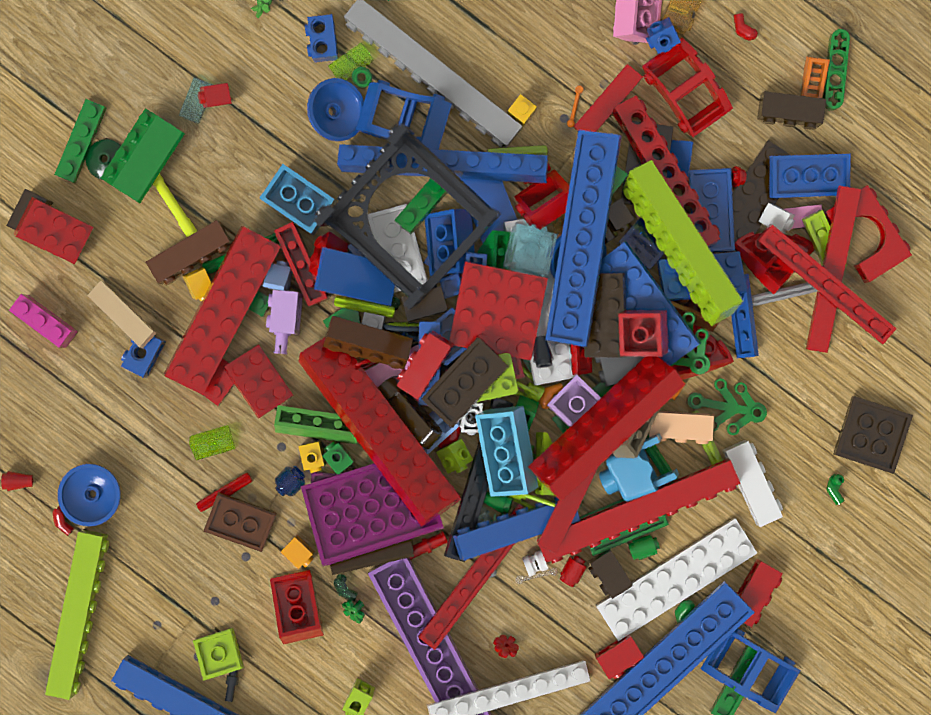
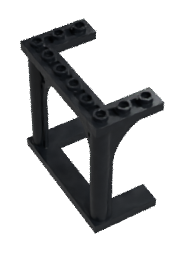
M401 123L400 125L396 124L388 132L390 136L387 140L391 144L387 143L383 146L378 159H372L365 167L367 171L362 176L359 174L351 182L353 186L348 192L344 190L338 196L337 200L339 202L336 205L328 204L327 206H321L315 213L317 217L314 221L319 226H330L350 242L408 297L403 305L410 310L425 298L500 217L501 213L496 208H491L415 137V132ZM400 153H404L407 157V165L402 169L398 167L396 158ZM412 157L416 159L415 163H418L419 167H411L413 163ZM391 161L393 165V170L391 172H387L386 167L389 168ZM418 173L431 178L478 221L476 229L424 285L376 241L369 227L368 208L374 192L384 181L397 174ZM373 180H377L376 186L372 185ZM362 194L366 197L363 203L355 201V199L362 198L360 196ZM352 206H359L362 208L363 214L359 217H352L349 215L348 210ZM363 221L364 226L361 229L359 227V224H357L356 226L355 224H353V222Z

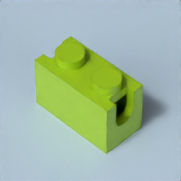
M357 678L345 700L342 709L345 711V714L363 715L373 698L375 687Z

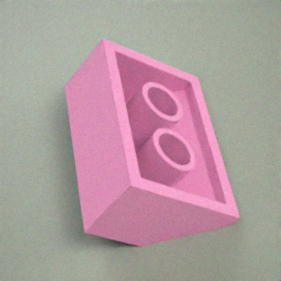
M616 0L613 37L624 41L648 43L646 37L649 36L647 28L654 22L660 21L662 0Z

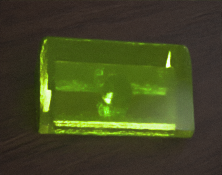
M228 425L189 437V445L196 461L235 449Z

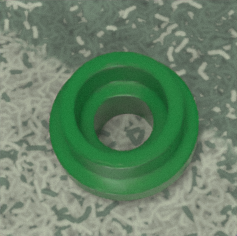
M357 67L352 72V82L357 87H367L372 81V73L366 67ZM360 73L365 74V79L363 81L358 80V75Z

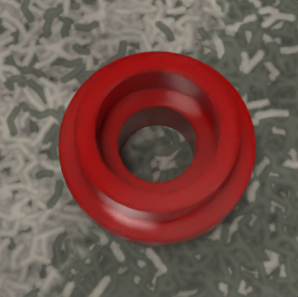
M734 166L731 169L733 187H739L746 181V171L739 166Z

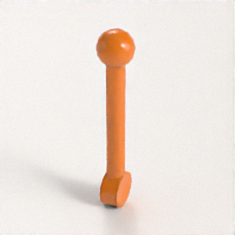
M582 86L575 88L576 96L570 120L567 121V126L570 128L575 125L574 117L580 94L583 92Z

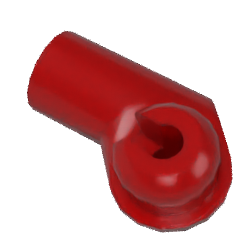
M744 14L733 15L736 34L748 41L756 39L758 32L755 28L745 24Z
M458 427L438 446L442 449L457 441L461 428Z

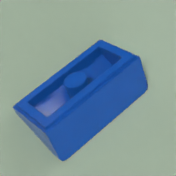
M672 140L670 153L676 156L679 169L684 171L688 177L693 141ZM667 170L666 178H672L671 172Z

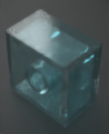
M516 224L511 230L503 268L541 277L547 276L557 234Z

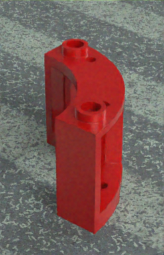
M681 38V43L673 46L670 51L658 54L642 66L645 72L643 77L647 84L653 85L666 100L679 121L677 125L680 130L695 137L730 112L733 107L723 87L720 88L714 80L716 76L707 63L703 64L701 59L697 57L698 52L684 38ZM684 59L695 70L696 74L669 92L658 77ZM704 83L714 102L687 120L677 101Z

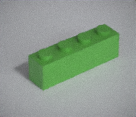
M280 405L277 407L274 423L276 433L357 444L358 442L338 414Z

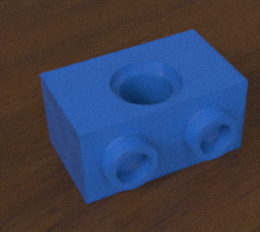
M156 335L144 347L146 350L144 358L138 356L140 347L131 339L133 344L129 350L124 352L121 361H123L121 367L142 378H148L166 343L165 340Z

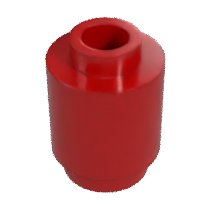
M577 555L574 558L569 556L560 572L561 577L559 580L574 587L575 584L579 583L588 567L585 565L586 560Z

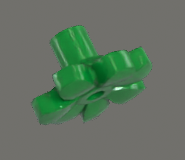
M348 600L342 604V607L345 609L343 613L345 616L350 615L351 620L360 624L365 617L364 612L360 610L365 605L360 600L355 605L351 600Z

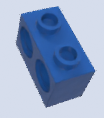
M333 15L307 17L308 24H305L306 37L310 36V44H307L308 57H312L314 63L339 60ZM317 25H324L325 30L323 32H315ZM320 45L328 47L327 51L322 54L317 52V48Z

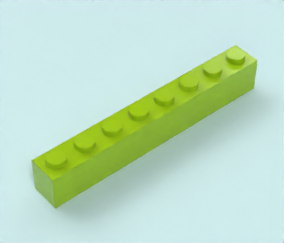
M89 530L78 532L45 695L70 700L79 692L80 682H78L79 674H82L85 665L82 659L89 645V642L86 641L87 634H90L93 626V621L90 620L97 606V601H94L95 595L101 587L99 576L105 567L103 556L109 547L108 534Z

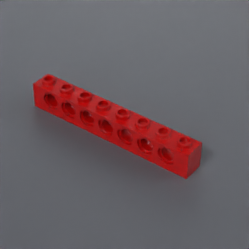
M636 95L615 106L612 114L641 164L643 165L652 160L671 191L673 192V188H679L682 191V196L675 194L674 196L683 209L684 206H690L693 209V214H687L693 225H702L703 232H699L706 245L710 247L720 240V232L717 226L712 225L710 222L709 213L704 206L700 205L698 201L699 196L695 189L690 188L686 173L679 169L676 156L670 153L666 147L668 146L666 139L663 135H659L656 130L657 124L652 117L649 118L645 103L639 100ZM631 118H639L641 124H634ZM642 135L650 136L651 142H645L642 139ZM652 153H659L662 159H654ZM663 171H670L672 178H666L663 175Z

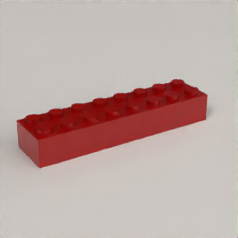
M244 226L240 227L164 372L165 377L202 395L204 394L281 247L280 245Z
M644 357L536 458L528 468L541 483L562 501L684 387L685 383L676 370L659 357Z

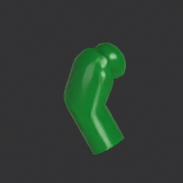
M684 600L676 608L675 617L677 624L695 608L692 600Z

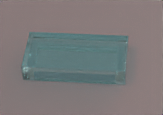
M194 77L179 116L199 124L205 111L203 104H200L198 100L199 87L212 84Z

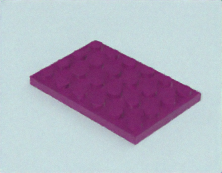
M375 464L301 486L323 567L444 528L440 514L422 527Z

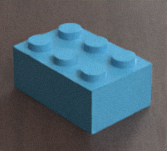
M282 164L260 196L262 201L313 236L320 227L314 221L317 217L315 215L317 210L323 205H335L337 202L334 198L284 164Z

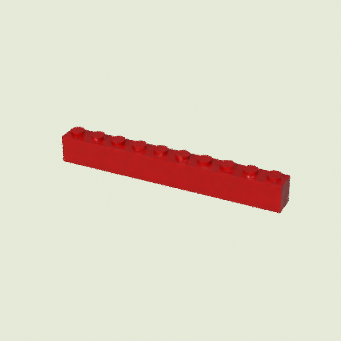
M727 458L661 485L656 492L630 501H622L581 518V521L570 524L556 554L541 546L539 547L546 563L549 561L556 563L561 561L564 555L569 553L571 556L582 552L581 548L598 546L601 544V540L609 538V540L621 536L620 533L628 530V532L635 531L640 528V524L657 522L660 516L665 514L667 516L674 515L679 512V508L684 506L686 508L694 507L698 504L697 501L704 498L706 501L717 497V493L725 490L727 493L737 489L736 485L741 483L731 460ZM541 535L537 536V542L539 541Z

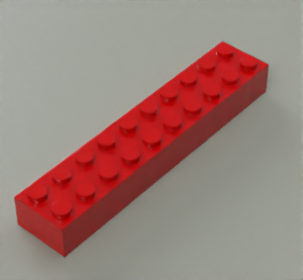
M325 337L300 352L298 362L423 527L455 504L460 496L363 368L356 366L357 360L347 353L335 352L323 347Z

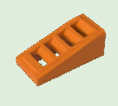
M806 56L801 96L823 98L829 59ZM818 64L821 67L820 69L812 68V65ZM811 72L820 73L819 77H813L810 75ZM809 80L819 82L818 86L809 85ZM808 89L818 90L817 94L807 93Z

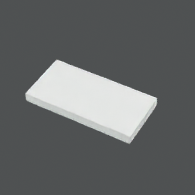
M407 204L368 214L371 232L376 241L424 285L428 280L415 232L410 235L395 222L396 217ZM395 286L394 293L401 291Z

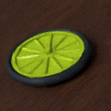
M387 322L382 326L384 329L392 331H419V323Z

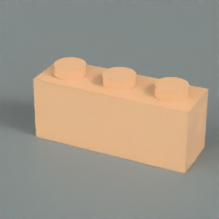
M659 410L650 428L649 437L660 433L661 441L673 438L675 442L687 443L689 439L696 440L698 444H708L709 441H713L715 414Z

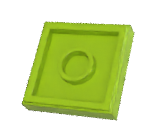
M234 628L193 640L203 681L244 668Z

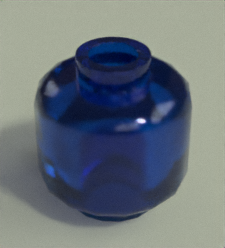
M286 466L275 477V484L277 485L275 489L282 496H295L301 490V486L305 485L304 478L306 476L298 467Z

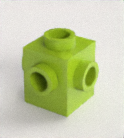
M462 438L436 452L447 474L456 471L458 474L468 468L466 464L473 461Z

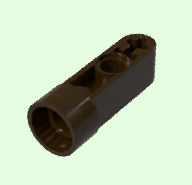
M398 376L388 378L378 387L379 391L419 444L425 449H430L443 433L442 429L413 396L397 387L400 381L397 379Z

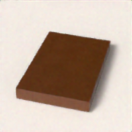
M218 492L203 532L262 552L277 513Z

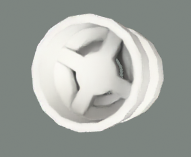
M541 550L535 552L533 556L527 555L522 557L529 577L535 575L538 571L548 570Z

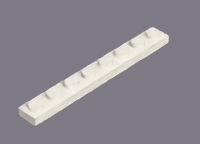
M582 660L427 705L429 715H476L590 682L586 661Z

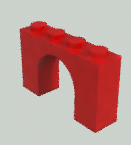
M868 185L860 188L861 192L856 217H864L874 222L880 233V242L877 249L871 255L854 265L864 283L871 282L912 256L909 244L902 240L898 234L900 233L899 228L895 223H891L888 218L887 209L879 204L876 199L878 197L873 188H869ZM834 206L824 211L829 225H831Z

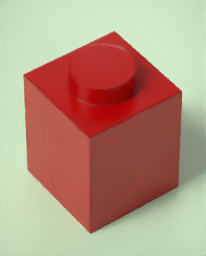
M228 83L199 87L198 100L200 104H203V108L232 104Z

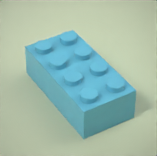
M524 406L486 409L475 415L490 496L529 494L538 488L537 477L528 468L534 460Z

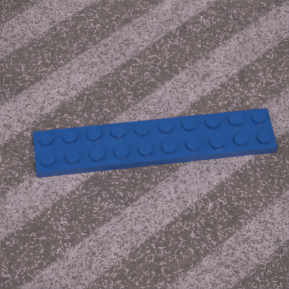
M578 130L545 340L588 347L621 135Z
M724 581L644 655L642 660L626 671L580 715H644L755 613L754 610Z

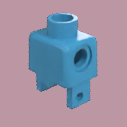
M660 433L645 439L637 458H616L613 453L607 458L606 464L608 469L599 472L600 481L607 494L610 495L620 491L622 498L625 501H630L656 492L661 485L678 478L679 472L677 469L657 477L644 450L661 441Z

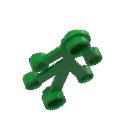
M687 312L682 318L693 332L696 315L693 312ZM687 315L692 316V322L686 320ZM705 328L699 329L695 334L701 343L697 346V352L692 349L687 353L689 358L681 357L670 366H688L696 374L706 373L710 368V359L705 355L709 331ZM700 331L706 334L704 339L699 336ZM696 361H701L703 366L701 368L697 367Z
M722 378L716 379L713 385L726 402L705 399L700 393L695 392L689 394L686 400L687 405L692 409H699L703 406L724 410L723 413L714 418L716 423L714 431L718 430L720 424L735 414H745L735 423H729L726 426V432L730 435L738 434L740 428L751 421L754 423L762 422L767 416L766 407L762 403L753 401L747 392V385L743 382H738L734 385V392L742 397L747 406L737 403L727 388V382ZM718 381L724 383V386L720 389L717 387ZM740 384L744 387V390L742 392H738L737 387ZM698 397L700 400L697 405L693 404V398ZM755 409L760 410V415L757 417L753 413ZM731 425L736 427V431L733 433L729 431Z

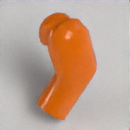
M562 383L545 387L544 393L539 400L541 408H549L547 404L554 395L563 389Z

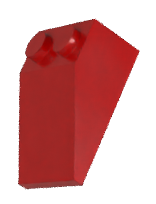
M306 570L271 578L270 584L278 633L283 645L323 636L322 621L311 571Z

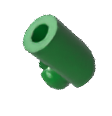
M833 474L829 478L826 488L835 505L845 501L839 492L840 486L844 483V477L841 474Z

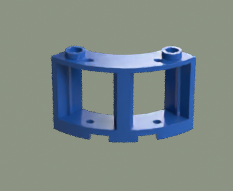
M383 80L369 83L356 127L357 131L380 139L389 138L388 132L390 130L372 124L380 93L383 91L405 98L398 125L403 123L409 128L417 102L431 104L421 137H415L428 149L439 150L452 103L445 101V97L433 94V97L396 89L390 87V83Z
M737 628L708 655L700 669L730 688L735 686V692L776 713L801 670L794 666L796 663L786 656L782 659L744 637L745 632ZM735 638L757 651L740 682L718 669ZM769 658L780 665L763 694L752 690L751 687Z

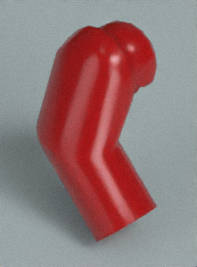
M58 506L52 512L54 525L65 535L69 536L75 528L65 521L64 514L60 506Z

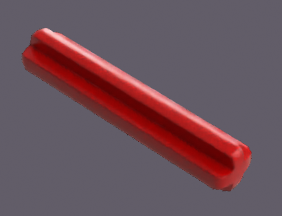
M249 473L241 475L197 502V508L200 512L207 510L213 506L218 492L230 496L253 481Z

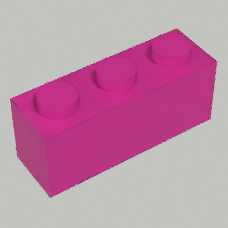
M20 294L9 309L11 313L59 348H66L78 332L30 295Z

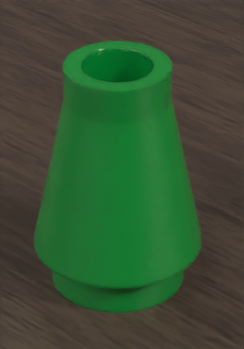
M486 492L483 503L503 514L510 512L513 498L509 497V495L491 497L490 492Z

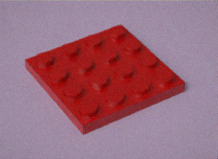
M465 261L449 341L454 346L468 348L477 337H480L497 354L509 353L511 357L531 360L548 278Z

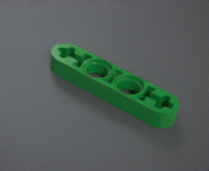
M844 29L834 31L830 35L827 59L830 61L823 99H826L825 108L830 111L840 108L844 102L850 35ZM841 35L844 41L840 43L839 50H833V48L836 49L838 47V40H835V38ZM838 54L842 57L843 62L841 65L833 63V55ZM832 75L840 77L841 82L838 86L831 84L830 77ZM829 89L840 90L835 93L834 99L838 100V102L834 106L828 100L833 96V91H829Z

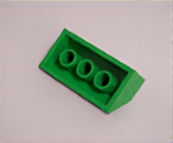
M145 108L110 164L104 170L101 179L136 202L141 203L185 133Z

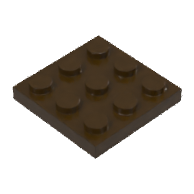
M852 396L833 455L894 474L913 415Z

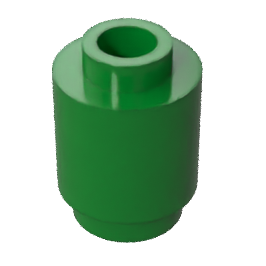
M651 534L633 540L631 544H628L633 560H642L658 554L657 549H660L657 538H652Z

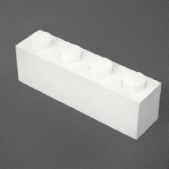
M743 440L723 449L725 458L731 460L741 484H738L755 524L762 527L783 517L781 514L783 510L782 505L778 499L775 500L772 494L774 492L773 485L769 480L766 481L764 476L766 470L762 462H758L755 457L757 450L754 444Z

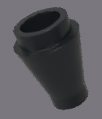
M537 336L535 339L533 363H536L537 368L553 365L552 361L554 358L549 344L545 340L546 336Z

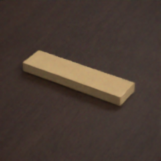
M102 280L87 295L140 348L143 349L156 334Z

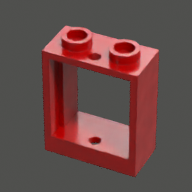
M554 169L547 174V183H533L515 195L514 199L517 202L515 208L524 217L529 226L534 225L539 231L566 212L570 185ZM555 190H558V195L534 211L530 209L531 206Z

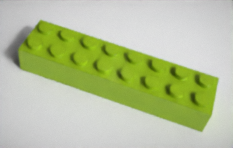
M652 160L631 170L623 187L624 195L628 200L632 201L636 214L643 218L647 231L653 234L660 251H664L668 257L667 261L672 269L675 268L679 275V281L689 290L691 300L700 307L704 320L709 321L710 325L713 326L733 315L743 300Z

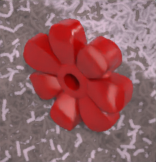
M506 635L496 637L493 642L495 651L503 658H507L508 655L515 657L519 650V645L514 643V637L510 636L507 639Z

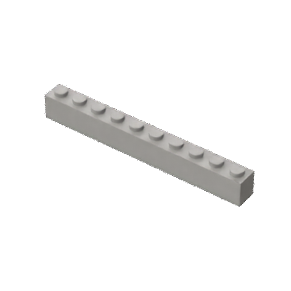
M356 0L345 14L344 18L347 22L345 25L351 31L360 32L363 35L362 39L369 45L374 43L379 47L378 51L384 57L388 58L390 56L395 60L394 64L402 71L408 70L411 73L410 77L419 84L423 82L427 85L426 89L432 95L437 94L445 97V101L452 103L451 109L456 108L460 112L459 116L467 122L471 120L475 123V128L480 133L490 135L492 137L491 141L498 147H508L521 131L522 125L364 0Z

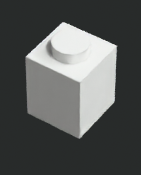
M768 203L758 222L766 226L773 224L782 233H786V231H790L793 227L795 215L774 204Z

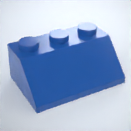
M451 209L431 213L425 218L430 276L436 272L434 265L440 268L442 263L473 232L472 216L465 209ZM474 245L467 252L475 253ZM434 247L438 248L437 251H436V252L434 253V255H433V249H434ZM466 253L446 275L463 273Z

